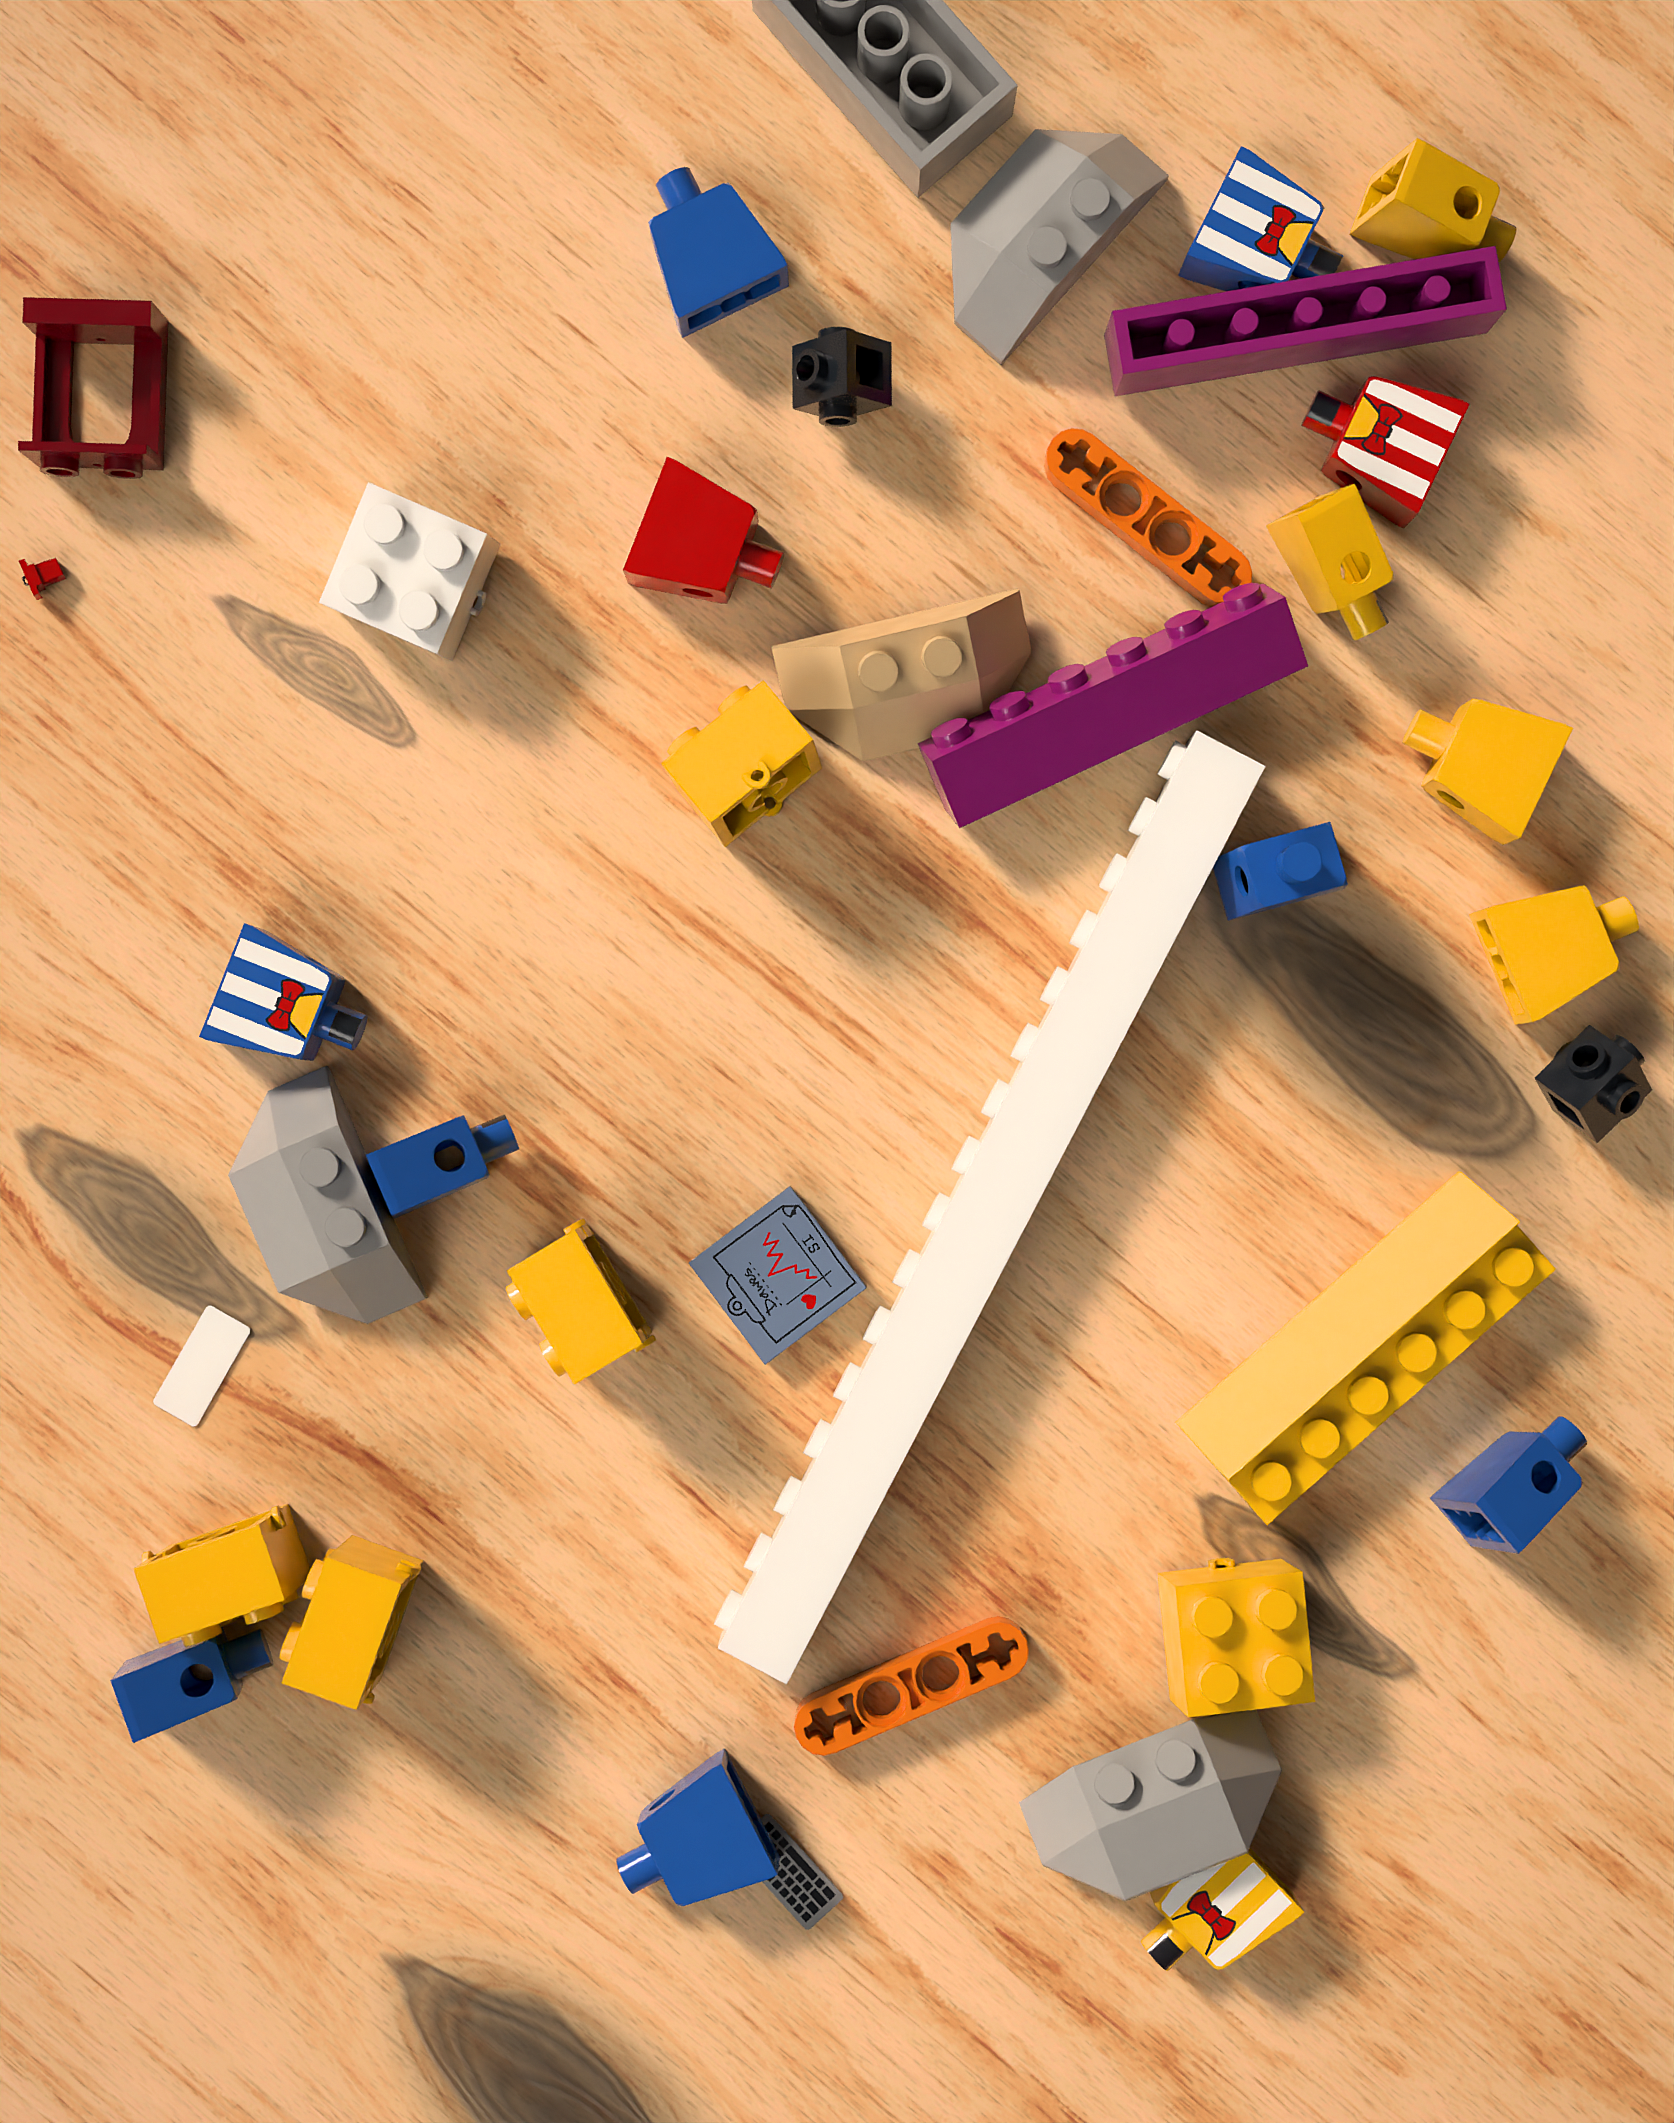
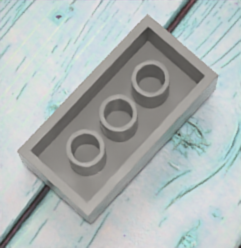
M752 0V11L917 198L1013 115L1018 85L943 0Z

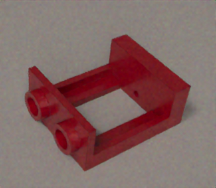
M23 297L22 323L36 335L32 441H18V451L40 467V472L57 477L78 476L80 468L103 469L104 474L123 479L141 478L143 470H164L169 325L167 318L152 301ZM74 343L134 345L131 429L125 444L74 442L71 430Z

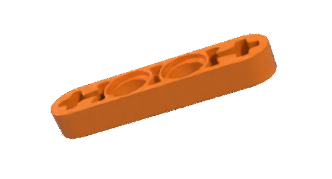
M1071 428L1061 431L1051 440L1045 454L1044 470L1047 479L1052 485L1200 603L1211 608L1224 602V594L1231 590L1227 586L1221 588L1219 592L1212 590L1208 584L1211 582L1213 575L1200 563L1197 564L1192 574L1183 568L1192 561L1202 543L1211 549L1202 559L1205 563L1215 570L1221 569L1225 564L1232 567L1235 572L1230 581L1236 587L1252 583L1250 562L1241 551L1093 434L1083 429ZM1078 447L1084 450L1086 456L1083 464L1085 468L1096 476L1102 465L1111 470L1101 479L1093 496L1085 491L1092 480L1089 475L1079 468L1073 469L1069 474L1061 470L1060 467L1064 458L1059 452L1061 449L1070 454ZM1119 483L1128 484L1138 492L1140 508L1134 514L1118 516L1107 507L1105 501L1106 491L1111 486ZM1168 522L1183 526L1188 532L1190 539L1188 549L1176 556L1167 555L1162 552L1155 542V531L1159 526Z
M1000 1616L986 1618L812 1692L802 1699L796 1709L794 1720L796 1738L801 1746L812 1754L821 1756L834 1754L1011 1679L1020 1673L1027 1663L1029 1649L1025 1634L1019 1625L1009 1618ZM999 1632L1004 1641L1015 1639L1017 1644L1012 1645L1008 1649L1010 1659L1007 1662L999 1663L994 1655L979 1659L975 1662L981 1674L970 1678L966 1658L958 1648L959 1646L969 1643L971 1654L974 1656L989 1648L988 1636L993 1633ZM933 1657H948L959 1668L957 1680L947 1689H933L922 1678L923 1667ZM879 1681L891 1683L900 1693V1701L896 1709L883 1715L874 1714L868 1710L863 1701L864 1692L868 1686ZM849 1693L853 1694L855 1713L863 1723L862 1725L852 1727L850 1714L833 1723L834 1735L824 1738L820 1730L808 1731L806 1727L812 1723L813 1710L822 1708L826 1716H833L846 1710V1702L842 1696Z

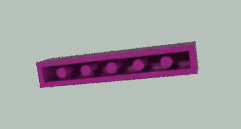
M1496 246L1114 310L1108 321L1104 339L1114 396L1116 397L1487 334L1507 310Z
M1258 583L1240 585L1224 594V602L1202 612L1200 610H1189L1179 613L1165 622V629L1144 639L1141 637H1131L1121 640L1107 649V656L1086 666L1083 664L1065 666L1048 677L1049 683L1030 692L1014 691L1002 695L990 704L989 711L969 720L956 718L940 724L931 732L932 737L917 744L945 811L960 829L1308 667L1286 597L1264 583L1260 585Z

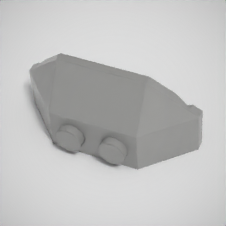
M1035 129L951 222L954 324L997 363L1002 365L1165 184L1169 175L1123 134Z
M329 1066L322 1067L269 1090L228 1176L278 1293L366 1324L428 1298L368 1162L366 1152Z
M1256 1709L1192 1719L1073 1766L1020 1801L1019 1804L1044 1867L1062 1873L1126 1902L1247 1854L1282 1769Z

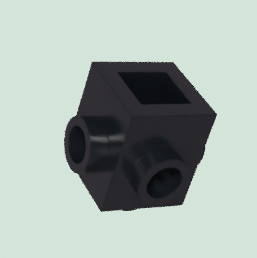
M829 327L821 329L818 332V338L793 345V409L819 416V423L822 425L844 427L855 424L858 415L892 406V342L856 332L851 328Z
M1591 1025L1585 1028L1573 1041L1563 1045L1554 1056V1059L1535 1077L1552 1110L1596 1143L1604 1138L1622 1119L1632 1116L1640 1108L1644 1098L1652 1091L1641 1068L1645 1059L1639 1050L1624 1037L1615 1035L1612 1039H1609Z

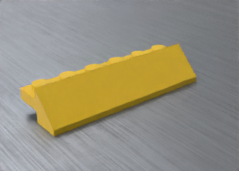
M1458 1171L1176 1420L1175 1423L1259 1518L1268 1525L1551 1275L1556 1268L1518 1227L1520 1223L1518 1219L1466 1175Z

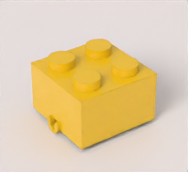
M764 680L753 689L746 685L731 693L718 707V712L721 715L701 731L697 727H693L681 734L669 746L667 753L670 756L661 763L678 792L724 847H727L764 815L771 817L779 814L783 807L782 801L822 769L814 740ZM767 797H772L776 801L773 809L765 807L764 800Z
M584 1218L565 1228V1236L506 1270L513 1283L506 1286L511 1302L524 1320H528L531 1317L535 1318L547 1338L539 1343L545 1359L558 1377L567 1373L574 1385L633 1349L637 1353L656 1341L655 1336L651 1335L652 1330Z
M288 1504L272 1507L269 1511L169 1545L155 1555L151 1551L144 1552L142 1554V1563L133 1568L158 1643L162 1644L181 1637L184 1647L219 1635L223 1632L221 1627L236 1621L238 1616L243 1615L246 1625L283 1612L285 1610L283 1605L299 1598L297 1589L305 1583L311 1569Z
M351 1535L338 1548H329L323 1561L316 1559L309 1571L302 1591V1597L311 1600L301 1622L294 1621L280 1652L279 1659L288 1662L281 1683L357 1710L362 1703L372 1704L375 1695L371 1692L382 1678L424 1560Z
M1216 1558L1208 1560V1567L1158 1573L1170 1701L1188 1718L1316 1702L1303 1571L1283 1559L1235 1564V1560L1231 1558ZM1216 1566H1226L1225 1568H1216Z

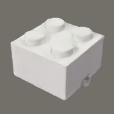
M368 482L319 603L452 661L471 614L478 616L483 608L486 593L481 590L501 544L485 532ZM478 596L476 605L473 608L474 600Z

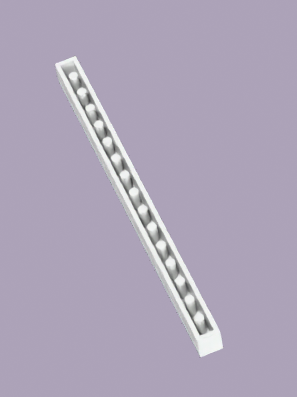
M1196 731L1188 739L1186 745L1175 740L1157 774L1167 779L1156 802L1145 797L1128 829L1129 832L1138 836L1127 858L1116 853L1099 884L1101 889L1108 892L1097 914L1086 910L1069 942V944L1079 948L1068 971L1057 966L1040 997L1041 1001L1049 1004L1038 1027L1027 1023L1010 1055L1019 1060L1020 1063L1009 1084L1000 1079L995 1083L981 1110L982 1114L990 1117L985 1130L979 1140L968 1136L951 1168L961 1175L950 1197L940 1192L936 1196L922 1223L923 1227L931 1231L920 1254L911 1249L908 1250L892 1283L901 1287L892 1308L888 1310L879 1306L863 1336L864 1341L872 1344L861 1367L850 1362L833 1394V1397L841 1400L842 1403L833 1421L830 1424L820 1419L803 1452L805 1455L813 1458L801 1481L790 1476L773 1509L783 1515L772 1537L760 1533L744 1564V1568L753 1572L742 1595L731 1589L714 1622V1625L723 1629L718 1649L785 1684L788 1683L1265 768L1264 765L1199 731Z

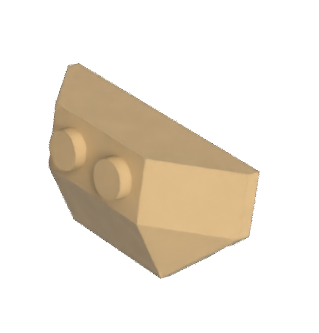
M1018 588L771 646L786 708L794 716L862 761L918 749L917 743L932 737L931 732L940 724L956 718L969 720L989 711V706L995 699L1009 693L1031 654L1024 610Z

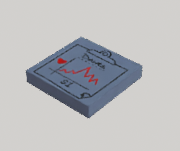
M791 1186L689 1262V1265L765 1365L867 1288Z

